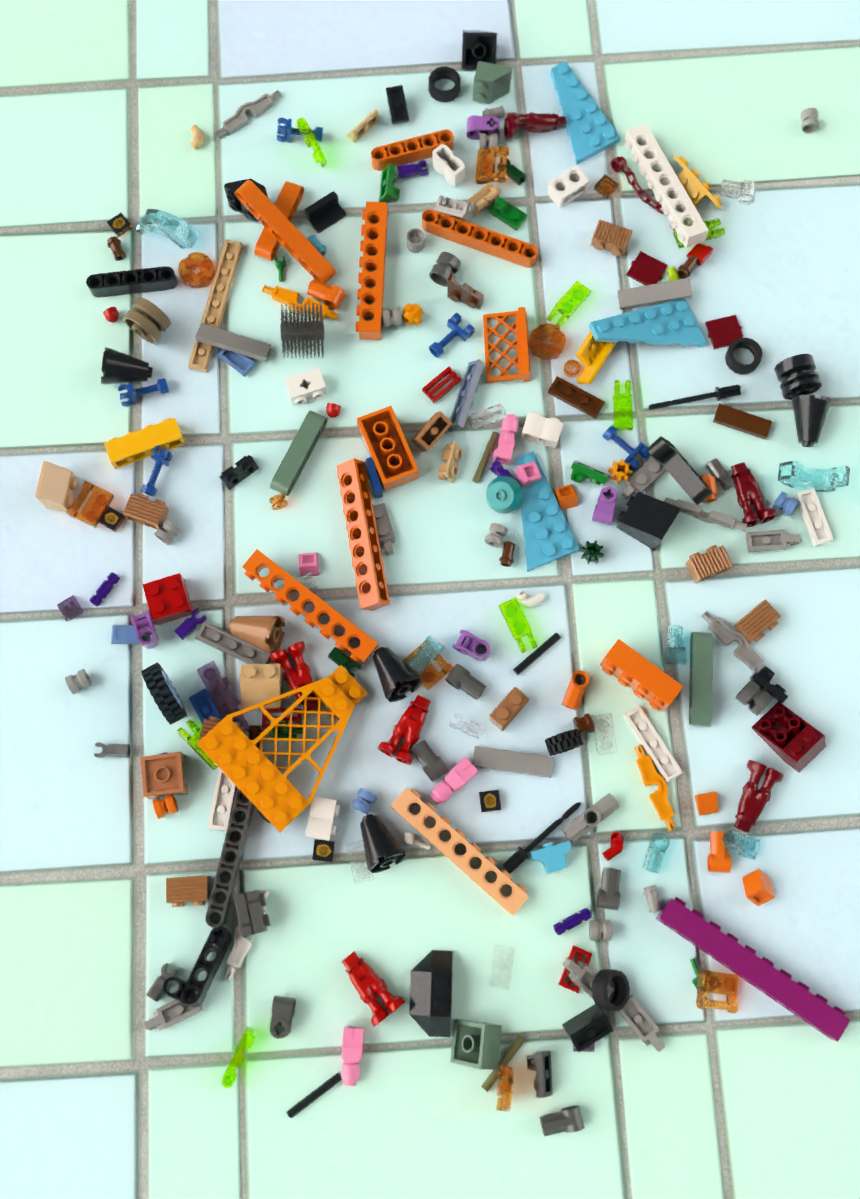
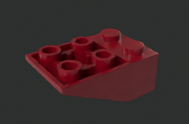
M779 701L752 726V729L765 743L798 773L826 747L824 734Z

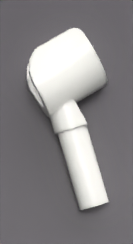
M404 833L403 841L405 844L430 849L431 845L415 840L414 833Z

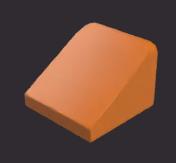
M572 484L554 489L561 510L578 506V496Z
M716 791L694 796L698 816L719 812Z

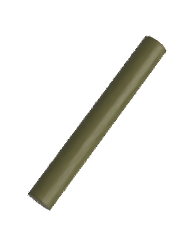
M495 431L491 434L472 479L475 483L480 482L499 437V433Z
M520 1034L498 1062V1070H493L481 1087L488 1092L526 1040Z

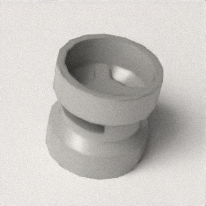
M807 108L801 112L802 132L813 133L819 129V115L816 108Z
M480 133L479 152H485L486 150L497 152V133H492L491 135Z
M417 228L409 230L406 236L407 249L412 253H419L424 249V233Z
M395 307L393 310L388 308L382 309L384 327H389L391 324L396 326L402 325L400 307Z
M166 519L163 522V527L158 529L154 535L169 546L173 542L174 536H178L181 530Z
M491 523L489 527L490 532L486 535L484 542L492 547L501 548L504 542L503 537L507 535L508 529L501 524Z
M85 669L79 670L75 676L69 675L65 677L67 686L73 695L78 693L80 688L87 689L92 686Z
M589 920L590 941H597L599 938L605 941L611 940V920H603L602 922Z

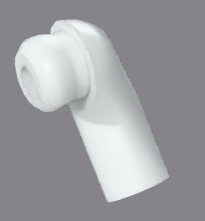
M523 590L517 593L516 598L520 604L527 607H533L545 601L542 592L530 596Z

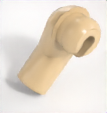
M193 125L190 131L194 137L190 144L193 149L198 150L199 147H202L205 136L197 125Z

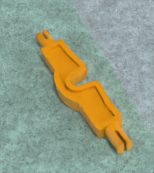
M264 285L262 288V292L271 295L273 300L282 304L286 303L289 308L291 304V310H293L292 305H295V308L297 307L299 299L297 292L279 286L271 288ZM307 297L302 303L303 313L305 306H307V314L309 313L308 306L310 303L312 315V304L314 303L316 314L317 303L319 318L320 306L323 319L329 317L337 320L339 313L329 310L328 305L323 303L320 305V302L311 297Z
M642 745L634 747L638 756L636 763L640 770L643 784L645 786L653 784L658 786V790L650 794L649 799L656 809L659 819L665 821L668 832L672 831L676 827L671 818L674 816V813L667 798L668 788L666 782L656 772L650 756L645 755Z

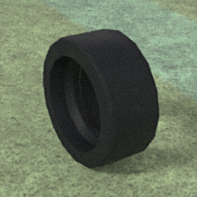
M439 67L433 70L429 76V93L431 97L439 102H450L458 97L461 85L459 73L450 67ZM440 79H449L455 86L449 90H440L434 86V83Z
M736 339L731 343L726 352V364L730 370L740 375L754 372L761 362L763 356L762 349L753 339ZM737 348L748 349L752 352L754 361L747 365L741 364L736 361L733 353Z
M612 969L600 970L592 982V998L600 1009L619 1011L627 1004L630 986L626 975L622 971ZM612 978L614 995L612 1000L609 1001L607 987Z

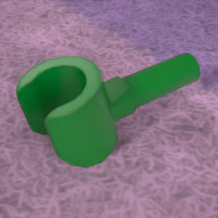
M275 256V266L279 271V282H283V268L286 267L285 257L283 256L282 261H277V256Z
M288 721L280 722L279 724H288ZM277 727L279 734L289 733V727ZM292 727L291 733L303 734V729Z
M275 728L269 732L270 738H274ZM277 729V738H289V734H279ZM291 734V738L297 739V735Z
M693 958L690 961L697 977L692 982L696 989L699 990L706 985V979L699 971L696 960Z

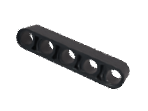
M164 266L93 274L86 279V284L94 297H108L171 290L177 286L178 280L174 270L171 267Z

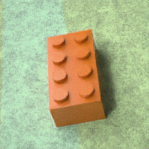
M392 406L356 418L358 429L369 456L373 459L384 492L419 479L418 467Z
M620 639L616 641L600 663L602 670L606 674L614 675L622 686H629L634 690L633 693L637 697L645 698L650 702L649 705L657 711L661 710L663 712L684 687Z

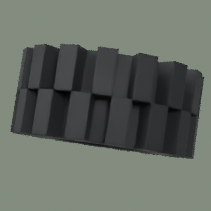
M578 729L565 731L545 739L550 756L561 754L583 745Z

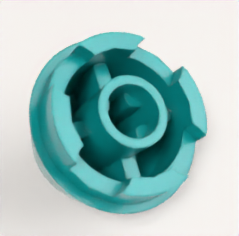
M499 476L493 479L486 489L487 503L494 511L502 514L516 510L522 501V489L519 483L509 476Z

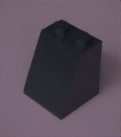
M638 492L635 497L631 496L626 503L628 506L627 510L620 512L616 519L619 521L616 528L655 551L681 509Z

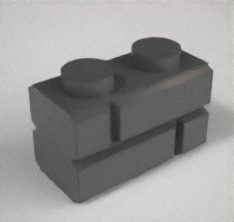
M254 890L234 895L241 937L268 931L267 926H270V919L268 913L264 914L263 906L266 905L264 893L260 894V890Z

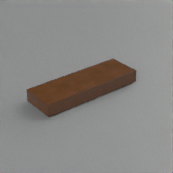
M558 376L548 390V394L595 419L605 401Z
M720 403L713 419L714 423L765 440L772 424L770 420Z

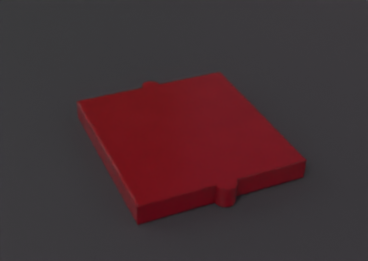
M640 251L636 259L631 262V267L626 276L643 285L657 284L662 279V275L668 265Z
M736 315L705 322L708 338L711 340L713 349L730 346L734 340L744 338L741 331L742 327L739 326Z

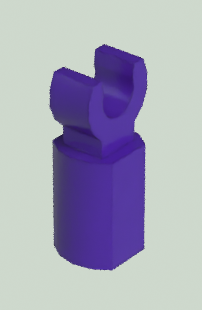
M420 161L418 164L397 166L399 179L414 177L418 174L421 176L428 175V169H422V167H427L426 161Z
M498 460L492 463L490 470L498 477L509 476L519 483L508 469L505 470Z
M198 608L192 612L190 618H187L174 630L182 640L193 632L198 624H202L207 620L205 615L199 619L196 617L200 613Z

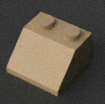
M43 461L35 497L46 509L68 512L69 507L73 504L72 493L73 489L77 486V478L71 470L48 461Z
M241 664V709L282 695L283 672L280 664ZM281 700L263 707L265 709H281Z

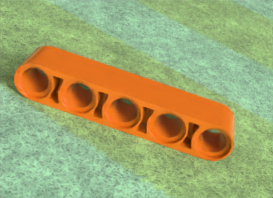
M447 129L376 147L371 151L372 167L377 171H382L389 163L397 167L432 158V151L441 144L446 145L452 151L453 133Z
M286 181L275 202V206L291 222L303 197L304 187ZM265 227L256 243L254 254L273 261L281 244Z

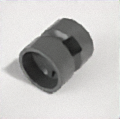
M442 252L436 261L438 264L433 266L429 276L436 284L448 287L450 274L454 275L457 273L461 262L455 255L449 252Z
M751 679L735 698L743 705L748 704V709L758 716L774 697L766 690H760V685Z

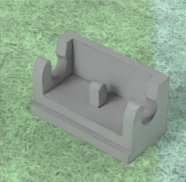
M440 195L433 210L471 223L477 205L468 201L464 202L449 197L444 198L443 195Z

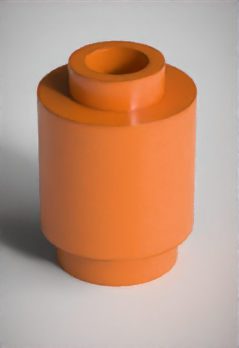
M711 474L701 475L700 477L713 491L703 503L716 501V496H718L716 477L711 476Z

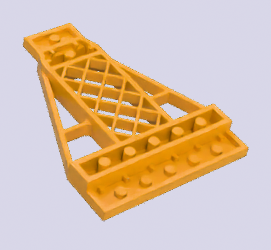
M341 665L329 677L227 715L199 740L197 745L267 820L281 832L311 803L355 705L368 693ZM297 693H303L278 718H273L263 707ZM311 693H313L316 697H308V696H309ZM304 700V710H294ZM307 700L318 701L317 711H306ZM322 702L330 712L320 711V703ZM259 708L271 721V725L256 739L250 740L232 719ZM289 714V724H279ZM292 714H303V725L292 724ZM306 714H317V725H306ZM320 714L331 715V726L320 725ZM334 716L339 720L335 725ZM275 727L274 738H263ZM277 727H289V738H277ZM292 727L303 728V739L291 738ZM306 728H317V739H305ZM320 728L330 729L320 738ZM338 730L322 768H320L310 757V754L332 732ZM259 741L260 750L255 746ZM263 741H274V752H262ZM277 741H288V753L277 752ZM291 741L302 742V753H291ZM305 742H316L305 752ZM265 755H274V764ZM276 755H288V767H277ZM291 756H301L290 767ZM303 760H307L319 772L308 799L304 798L287 779V775ZM278 769H283L286 771L282 774Z

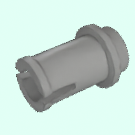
M503 106L492 109L485 108L482 111V116L503 118L505 117V110Z
M656 886L644 888L643 895L646 896L649 913L662 910L657 894L659 889H656Z

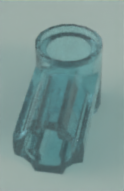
M678 625L668 626L666 628L667 647L665 648V663L686 664L687 648L684 641V627Z
M429 635L407 666L418 675H421L431 661L435 660L445 647Z
M728 830L723 835L722 841L725 847L737 851L739 856L756 860L760 839L743 835L735 830Z
M653 833L649 837V845L641 868L659 874L666 849L670 845V839L664 833ZM658 836L662 837L664 841L663 845L659 848L655 845V839Z

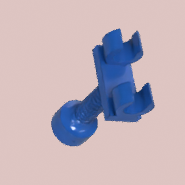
M278 119V124H285L284 126H277V134L284 135H277L279 142L287 141L290 143L291 135L296 134L299 136L314 137L315 141L322 142L323 127H316L313 131L310 129H298L291 127L292 119Z
M455 313L447 321V326L452 331L439 343L433 342L429 346V351L436 358H439L444 353L443 348L457 335L466 341L475 332V328L471 324L467 325L464 330L458 326L461 322L460 318H462L458 313Z
M165 378L159 379L156 385L136 390L133 388L132 382L118 387V391L127 390L126 393L120 394V400L124 398L129 399L128 401L121 402L124 407H128L132 403L133 405L137 404L136 397L139 395L153 393V391H159L161 394L169 392Z
M611 425L605 431L603 437L607 441H615L617 445L629 453L624 462L626 464L630 463L629 469L635 472L640 464L633 457L639 453L644 459H647L651 455L647 451L648 447L641 442L636 449L631 448L627 442H624L617 435L618 430Z
M159 445L154 447V455L151 456L156 463L151 473V478L141 488L142 493L155 497L157 492L155 483L161 471L160 469L163 465L168 467V462L172 459L170 451L168 457L165 458L167 456V449L165 447L158 454Z

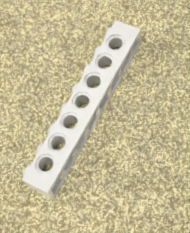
M647 124L627 130L624 140L625 146L631 151L634 162H637L641 174L647 179V184L649 188H652L655 199L660 202L663 213L668 216L671 227L675 228L679 241L683 242L686 248L706 241L708 228Z

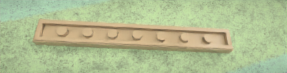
M225 239L201 323L220 328L243 250L242 242ZM196 340L188 368L207 373L214 346Z

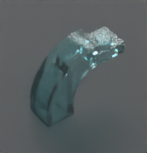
M147 209L145 215L139 218L136 228L139 234L157 233L163 235L182 249L192 248L200 233L181 218L157 209Z
M794 460L779 464L778 481L795 489L808 490L814 488L816 492L836 491L837 487L849 485L850 468L845 465L827 469H816L804 466Z

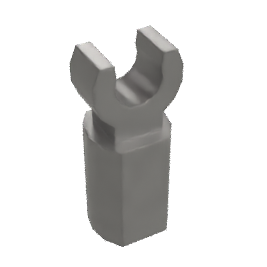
M717 458L706 464L705 467L713 477H716V481L720 482L724 491L731 488V485L734 483L726 475V470Z
M101 742L95 743L96 747H102L101 753L94 754L97 758H103L106 755L118 758L130 757V744H109L106 746Z
M168 963L162 966L161 976H157L146 994L156 1002L160 1000L164 993V981L169 977H175L178 973V969H174L171 974H168L166 971L169 966Z

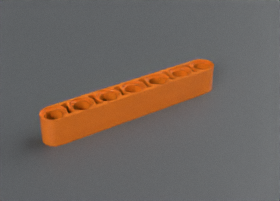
M247 180L235 191L238 200L315 280L326 284L336 274L334 267L251 180Z
M429 209L422 214V228L429 234L526 268H531L536 264L538 249L532 244Z

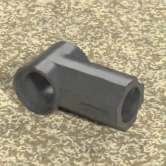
M459 664L454 666L445 679L452 687L458 690L461 689L475 700H478L486 688V685L471 676L470 672Z
M425 740L411 749L432 782L448 771L445 763L439 756L435 755Z
M603 867L601 889H599L597 896L598 908L618 911L621 870Z
M579 1105L565 1107L560 1112L539 1117L544 1137L565 1131L567 1133L577 1132L585 1128Z

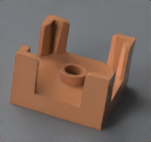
M182 752L140 757L143 797L155 799L162 795L188 794V785L184 782L183 764H186L185 755Z

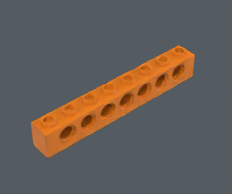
M366 202V209H362V220H365V225H361V236H364V241H360V251L363 252V256L359 258V267L362 268V273L358 275V283L361 284V289L357 291V299L360 300V305H357L356 308L359 322H356L355 331L359 333V340H381L388 219L387 202ZM366 318H372L371 321H367V320H365V319H366Z
M353 458L336 466L337 477L340 484L343 513L349 537V548L351 550L352 566L356 579L355 584L358 590V602L361 609L373 611L390 605L366 463Z
M258 549L242 566L246 571L244 574L252 581L256 578L261 582L259 586L266 592L271 590L275 593L274 598L280 603H288L291 606L289 609L297 616L302 614L306 618L304 621L312 628L315 625L320 628L321 631L319 633L328 640L330 637L336 641L334 645L343 652L346 649L352 653L350 657L357 663L362 661L365 664L379 646L376 641ZM262 569H269L268 576H260V571ZM278 580L284 581V586L281 589L275 588V583ZM292 592H299L300 595L297 600H290L289 597ZM308 603L315 605L314 610L310 613L304 610ZM328 615L330 621L327 624H321L319 621L321 616ZM337 627L345 628L344 635L336 636L334 633ZM354 638L360 640V646L357 648L350 647V641Z

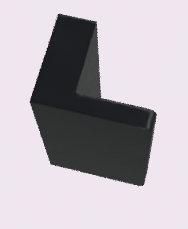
M334 191L305 208L306 219L317 233L324 231L346 217V212L339 205L338 195Z
M596 1004L562 1024L578 1053L614 1031L606 1014Z

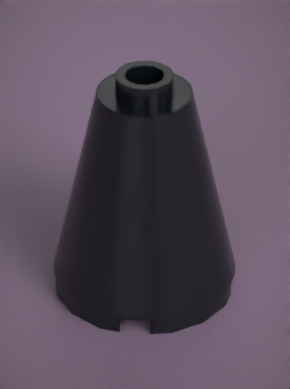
M105 347L101 369L103 373L101 384L144 382L152 377L153 367H149L148 362Z
M799 395L792 398L798 442L802 444V447H814V444L818 443L831 403L829 397L821 396V399H819L815 395Z
M380 647L374 652L373 661L385 698L389 702L402 700L407 697L405 693L409 691L413 693L421 683L419 676L388 647Z
M368 814L362 818L363 821L360 823L369 872L379 873L390 869L389 865L394 862L396 865L401 863L406 858L405 851L379 816Z

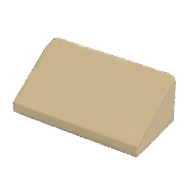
M375 109L347 134V137L354 143L363 137L379 122L378 110Z

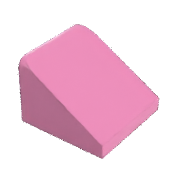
M535 461L519 465L515 470L521 487L542 479Z
M318 552L299 554L301 577L319 575Z

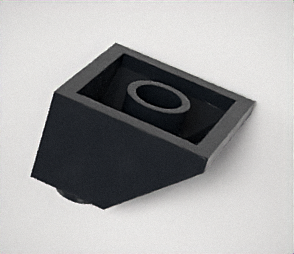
M463 30L462 69H476L478 61L496 64L497 32Z

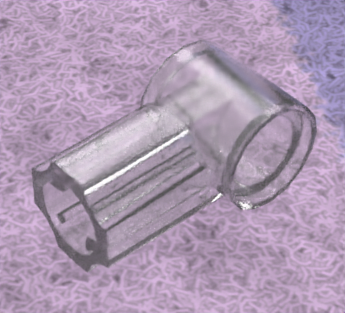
M723 179L719 195L736 198L742 204H751L755 197L756 183L752 180L736 182Z

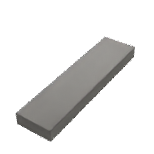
M690 278L617 290L619 307L621 310L692 297Z
M201 323L195 338L197 341L266 362L271 350V344Z
M205 621L195 637L196 640L247 664H269L271 660V654Z
M475 746L472 764L475 767L550 778L553 757Z

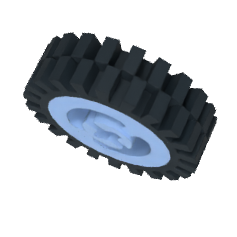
M157 662L142 670L143 680L167 722L172 725L186 717L187 712L161 665Z

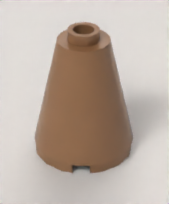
M236 616L229 623L232 635L269 654L274 653L273 651H278L282 645L285 632H282V626H285V620L282 616Z

